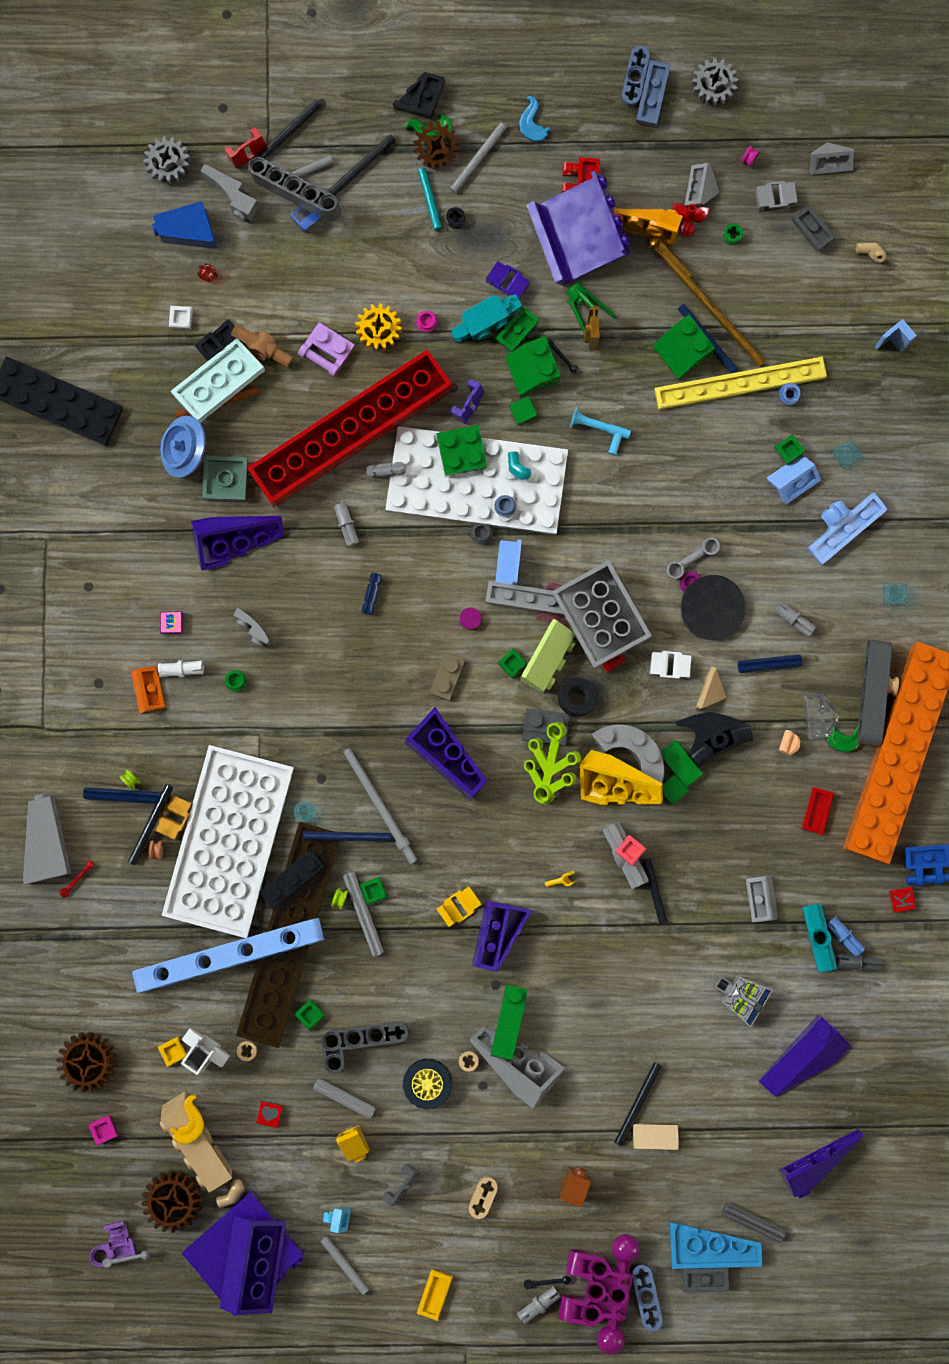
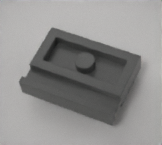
M526 709L522 741L540 738L543 743L550 744L551 739L547 735V727L551 723L561 722L568 730L569 715L559 712ZM567 732L565 737L561 739L560 745L566 746Z

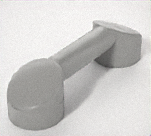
M712 537L702 541L699 549L681 561L669 563L666 566L667 576L671 579H678L683 575L684 569L702 556L716 554L720 548L718 540Z

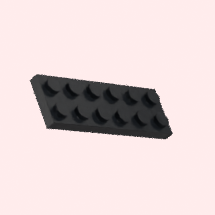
M7 356L1 365V402L107 446L122 414L123 406Z

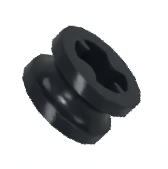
M459 207L450 208L446 213L447 225L452 229L461 228L465 223L464 211ZM453 214H457L461 219L458 218V222H454L450 217L453 218Z

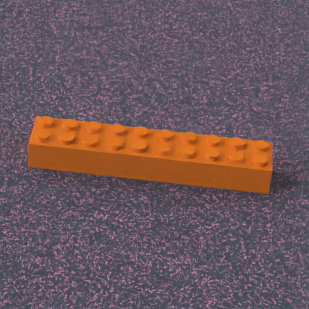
M920 642L911 645L899 681L898 693L893 698L884 725L882 744L880 747L877 746L842 850L882 864H890L949 688L948 652Z

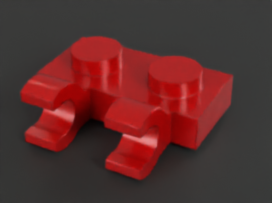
M579 157L578 163L564 162L562 176H578L577 184L563 183L562 193L593 178L591 172L596 171L600 174V158Z

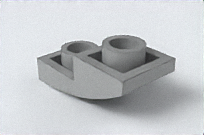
M237 608L233 616L238 619L236 623L246 629L249 626L251 627L248 632L252 637L251 641L260 647L263 644L270 646L271 642L257 622Z

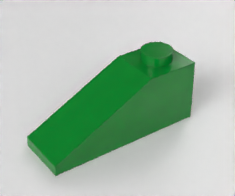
M506 985L490 1056L509 1061L513 1060L528 989Z

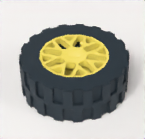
M424 1058L414 1062L406 1071L403 1079V1090L406 1098L417 1108H424L425 1110L434 1109L442 1105L448 1099L452 1089V1077L448 1068L442 1062L432 1058Z

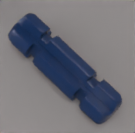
M371 573L370 584L367 586L364 598L365 604H363L361 610L363 614L373 615L375 608L373 605L376 604L380 588L378 585L381 584L382 580L381 574Z

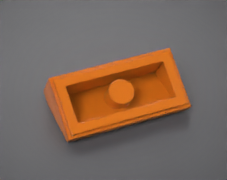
M157 666L133 670L131 675L140 714L164 709L165 703Z

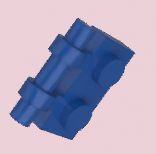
M949 844L903 848L905 870L914 869V876H906L907 885L920 887L924 884L935 883V885H943V883L949 882V873L943 874L942 867H949ZM923 868H934V874L923 875Z

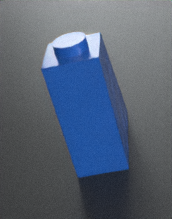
M203 201L153 215L155 223L152 224L155 236H160L163 243L211 249L217 248Z

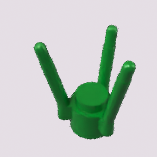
M580 283L574 284L566 293L569 297L567 302L571 306L583 333L585 325L575 304L580 306L586 303L589 307H595L589 300L591 299L614 319L617 317L607 306L593 296L586 287L583 288Z

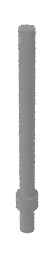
M346 749L343 752L395 838L399 851L402 850L411 865L417 861V858L409 846V840L406 836L402 835L352 749Z

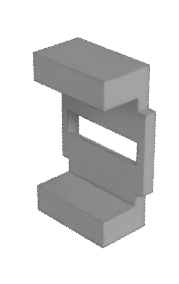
M785 181L766 183L765 186H757L755 189L758 211H764L765 207L772 209L788 207V204L789 207H796L797 205L795 182L785 183ZM773 185H778L781 203L779 205H775Z

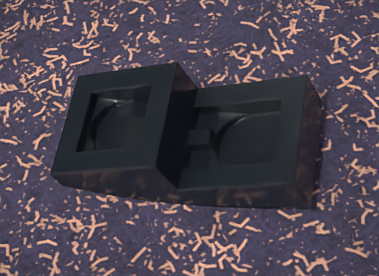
M227 319L213 333L209 332L195 347L209 361L236 339L231 336L235 325Z

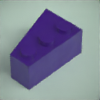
M486 900L472 966L498 972L512 948V944L533 911Z

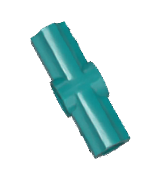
M818 903L802 907L808 931V941L812 947L817 972L837 969L831 945V935L827 929L822 904ZM819 931L824 934V941L821 944H817L814 940L815 934Z

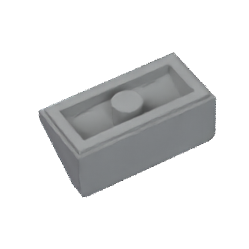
M772 876L746 879L752 923L778 919Z

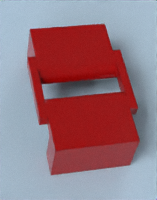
M255 127L250 130L253 139H249L238 147L235 152L230 146L224 149L229 161L236 169L252 160L266 147L262 135ZM247 146L249 147L252 155H250L249 157H247L246 152L244 150V148Z

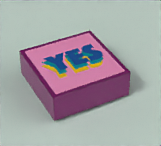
M160 612V634H183V612Z

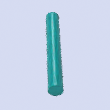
M420 168L418 174L433 229L438 231L442 229L429 178L426 168Z

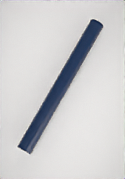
M682 304L678 308L679 312L684 318L687 315L693 318L715 347L714 354L731 374L735 373L738 370L737 366L686 305Z
M303 831V840L390 842L391 833Z

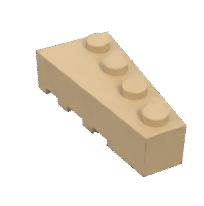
M186 1092L181 1093L162 1105L160 1125L166 1134L170 1133L172 1138L174 1134L170 1131V1128L178 1130L180 1126H185L189 1123L188 1115L184 1109V1102L188 1097ZM207 1127L203 1128V1132L197 1140L187 1145L177 1143L173 1138L172 1143L178 1152L182 1151L185 1156V1164L190 1170L194 1169L197 1174L196 1180L201 1188L205 1187L210 1193L232 1179V1169L217 1145L212 1146L213 1139Z

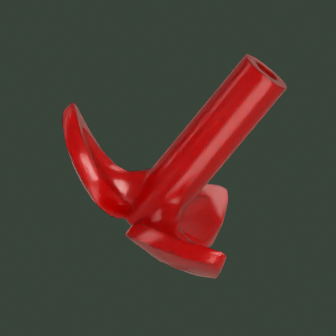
M673 203L672 210L677 211L679 215L683 216L682 220H685L680 225V231L685 237L691 236L695 231L692 221L701 223L709 214V208H697L695 204H690L688 209L681 203Z

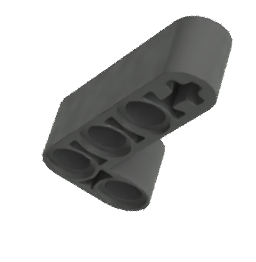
M402 1021L329 1030L322 1037L325 1069L331 1074L341 1072L346 1064L345 1050L403 1042L409 1034L408 1026ZM396 1026H400V1029L405 1031V1033H402L401 1038H398L397 1034H390V1040H386L387 1031L385 1027H389L388 1032L395 1031ZM373 1029L381 1030L383 1034L381 1040L375 1041L371 1038L370 1034ZM350 1032L359 1033L361 1037L359 1043L354 1044L349 1041ZM333 1034L337 1036L338 1044L336 1046L328 1045L326 1041L328 1035ZM330 1058H339L341 1066L337 1069L332 1068L329 1064Z

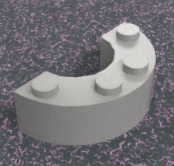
M611 725L597 730L590 736L603 753L611 749H623L630 752L639 764V771L662 783L664 774L662 755L656 743L645 732L628 725Z

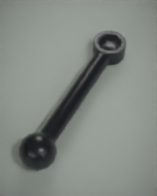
M548 338L549 346L570 367V371L576 373L578 367L573 365L554 345V342Z
M569 1276L533 1282L527 1279L524 1282V1287L531 1289L532 1286L557 1283L568 1285L571 1279Z

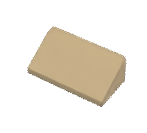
M633 1124V1148L679 1150L678 1125Z

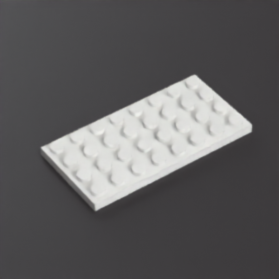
M398 426L392 463H405L406 473L390 476L386 512L472 524L482 523L493 527L556 535L568 454L567 449L482 438L487 468L445 477L436 433L439 432ZM508 452H518L519 463L529 468L532 472L529 479L519 480L509 472ZM502 495L511 496L516 503L515 512L509 517L499 516L494 508L496 499Z
M209 745L161 916L248 938L260 895L259 891L262 888L294 767Z

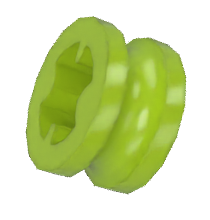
M126 769V774L119 777L134 790L135 785L140 784L141 781L130 770Z
M338 887L331 906H338L342 910L348 891L342 892L341 888Z

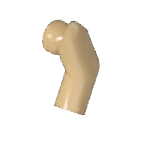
M877 243L856 244V254H868L878 263L885 261L886 252Z
M235 1179L231 1182V1189L227 1195L216 1198L219 1209L240 1201L245 1191L243 1182L240 1179Z

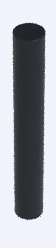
M651 858L644 859L642 861L649 880L648 884L659 924L667 923Z

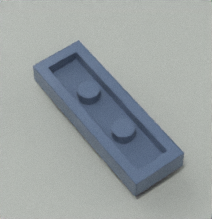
M650 60L636 123L653 127L657 126L670 64Z

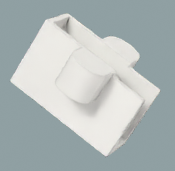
M189 1028L182 1038L192 1048L181 1064L196 1075L205 1071L211 1061L223 1067L230 1057L227 1052L220 1048V1044L207 1035L202 1036L192 1028Z

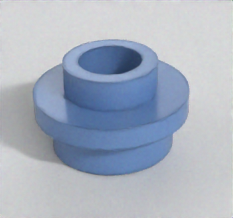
M794 383L784 384L779 391L780 400L787 405L795 404L801 396L799 387ZM788 390L792 391L791 398L786 396Z

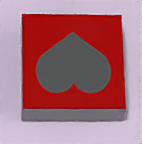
M262 1100L256 1123L278 1128L283 1105Z

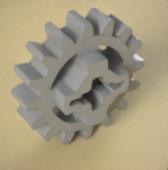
M713 58L712 63L705 60L704 66L698 65L697 71L693 73L694 79H692L691 83L692 86H695L693 93H699L698 100L705 98L706 105L709 101H712L713 106H716L717 101H720L723 105L726 100L725 97L729 100L732 98V93H735L737 89L735 85L738 83V78H734L737 73L736 70L730 71L731 64L725 66L724 59L717 63L716 58ZM718 77L716 84L712 87V82Z
M163 136L162 142L155 139L156 145L149 144L150 152H144L145 157L148 158L143 160L145 166H147V173H152L153 180L159 177L160 183L167 179L168 183L171 184L174 178L177 182L180 181L178 176L180 174L186 176L184 169H190L187 162L191 161L187 154V148L183 147L181 141L175 143L174 137L167 141L166 137ZM175 150L180 154L181 158L176 156ZM154 162L156 165H159V170L154 167Z

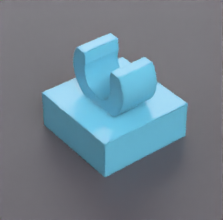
M343 1206L334 1208V1211H329V1213L324 1212L323 1222L331 1223V1232H345L348 1229L351 1208Z

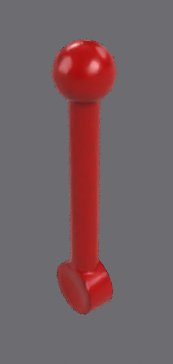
M93 861L86 862V867L67 888L60 890L59 893L62 898L68 897L71 888L89 869L94 867Z

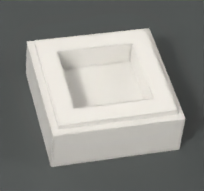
M170 306L169 328L191 330L192 307Z

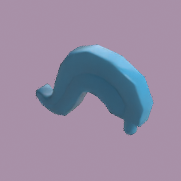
M528 96L527 101L530 102V105L520 118V132L526 139L534 143L542 142L548 136L547 132L550 131V127L543 129L542 126L533 122L539 104L534 97Z

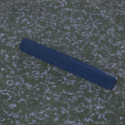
M85 787L83 798L88 800L156 804L162 792Z

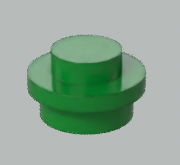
M232 670L225 677L226 687L234 692L243 690L247 684L246 675L240 670Z

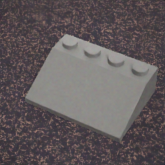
M609 560L552 591L553 596L594 668L639 646L652 637Z

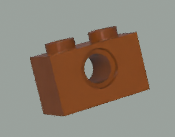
M574 1166L573 1169L568 1167L558 1192L561 1200L582 1208L591 1184V1179L586 1173L587 1170L578 1166Z

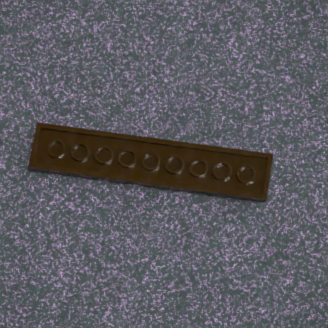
M299 822L285 870L309 850L313 851L325 867L273 909L267 932L318 918L340 841L303 840V831H334ZM291 931L287 934V941L289 944H292L296 938L295 934ZM309 945L258 960L236 1036L280 1048Z

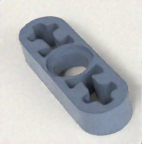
M637 46L631 51L621 97L623 105L628 108L636 107L640 102L650 56L648 49L644 46ZM638 53L642 54L640 66H636V56H638ZM637 72L641 75V80L634 82L629 76L631 73ZM631 87L635 88L633 100H628Z
M638 1263L632 1268L631 1272L633 1273L632 1280L641 1320L647 1330L656 1331L662 1326L663 1319L652 1271L648 1265ZM639 1269L648 1272L645 1275L646 1284L651 1283V1286H642L640 1277H636V1274H639ZM644 1291L652 1292L653 1300L650 1303L641 1301L640 1296ZM649 1308H652L654 1317H658L655 1320V1325L646 1322L649 1319L647 1310Z

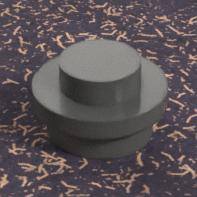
M476 523L471 528L470 535L475 543L485 544L491 539L492 530L488 524Z

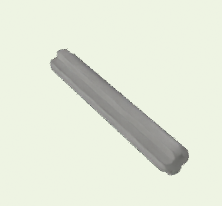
M354 872L347 873L343 878L373 956L381 955L384 953L356 875Z

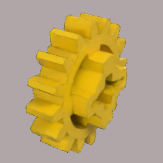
M382 303L379 304L378 308L371 304V310L369 311L364 308V316L358 314V319L361 322H355L356 328L359 329L356 331V335L362 336L360 343L367 342L366 347L368 349L373 345L375 351H378L379 346H382L385 351L387 344L393 347V339L399 340L400 338L397 333L402 332V327L397 326L401 324V319L396 318L397 312L390 313L391 307L389 305L386 309H383ZM384 316L388 317L391 322L386 321ZM380 320L382 327H380V330H378L377 334L375 328H377ZM365 331H366L367 333H371L372 336H373V339L370 338V337L365 333Z

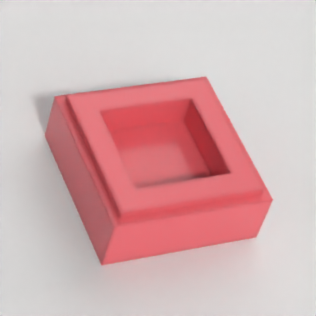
M628 835L615 853L633 866L646 848L632 836Z

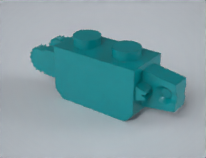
M515 294L502 300L498 296L493 295L464 311L462 314L463 323L457 325L451 331L453 340L460 343L472 337L473 341L476 339L480 341L490 335L489 332L492 330H500L506 327L508 321L511 320L510 316L522 308L517 295Z

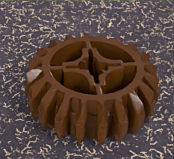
M91 1031L87 1033L86 1037L84 1032H80L78 1038L75 1035L71 1036L72 1043L69 1041L63 1043L67 1050L59 1049V1053L64 1055V1057L56 1059L57 1062L63 1063L62 1066L57 1067V1071L64 1070V1074L60 1076V1079L67 1077L68 1080L65 1085L69 1086L74 1083V1091L78 1090L81 1085L82 1093H85L88 1087L90 1092H94L96 1086L102 1089L104 1087L102 1081L105 1083L111 1081L107 1074L115 1075V1071L110 1069V1067L118 1065L117 1062H111V1059L117 1057L116 1053L110 1055L109 1052L114 1049V1046H105L109 1041L108 1038L100 1042L101 1034L99 1033L93 1039V1032ZM85 1044V1049H83L80 1057H71L77 1046ZM92 1045L100 1050L104 1060L94 1055ZM89 1057L88 1060H91L94 1064L85 1067L86 1064H83L80 1060ZM71 1065L79 1068L82 1079L73 1072ZM94 1067H103L101 1074L96 1079L89 1080V1075H91Z
M170 1170L168 1178L164 1172H161L159 1174L160 1180L157 1177H153V1184L148 1183L146 1185L147 1190L150 1192L142 1193V1196L148 1199L141 1202L142 1206H148V1209L144 1210L143 1214L147 1215L150 1213L151 1217L147 1221L150 1223L155 1220V1229L160 1224L163 1225L162 1232H166L168 1226H170L171 1233H175L176 1225L180 1231H183L185 1229L184 1223L190 1227L193 1224L191 1219L196 1220L198 1218L197 1213L194 1211H201L202 1209L200 1205L196 1204L203 1201L202 1197H196L201 1192V1189H193L197 1183L195 1180L190 1184L187 1182L190 1179L189 1174L182 1179V1171H178L176 1177H174L173 1170ZM165 1184H173L168 1194H156L159 1187ZM180 1187L186 1191L189 1202L180 1196ZM173 1195V1197L175 1198L174 1201H177V1203H175L171 1208V1206L169 1205L170 1202H167V1200H169ZM155 1201L163 1206L164 1216L157 1210ZM176 1209H188L185 1216L171 1219Z

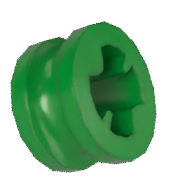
M736 223L729 224L723 233L724 241L729 245L738 244L743 236V229ZM731 230H735V234L739 236H735V239H732L731 234L727 232L731 233Z

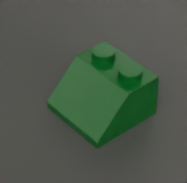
M687 315L672 326L653 344V348L677 379H680L712 356L715 347L690 315Z
M546 336L525 343L505 356L519 397L560 383V373Z

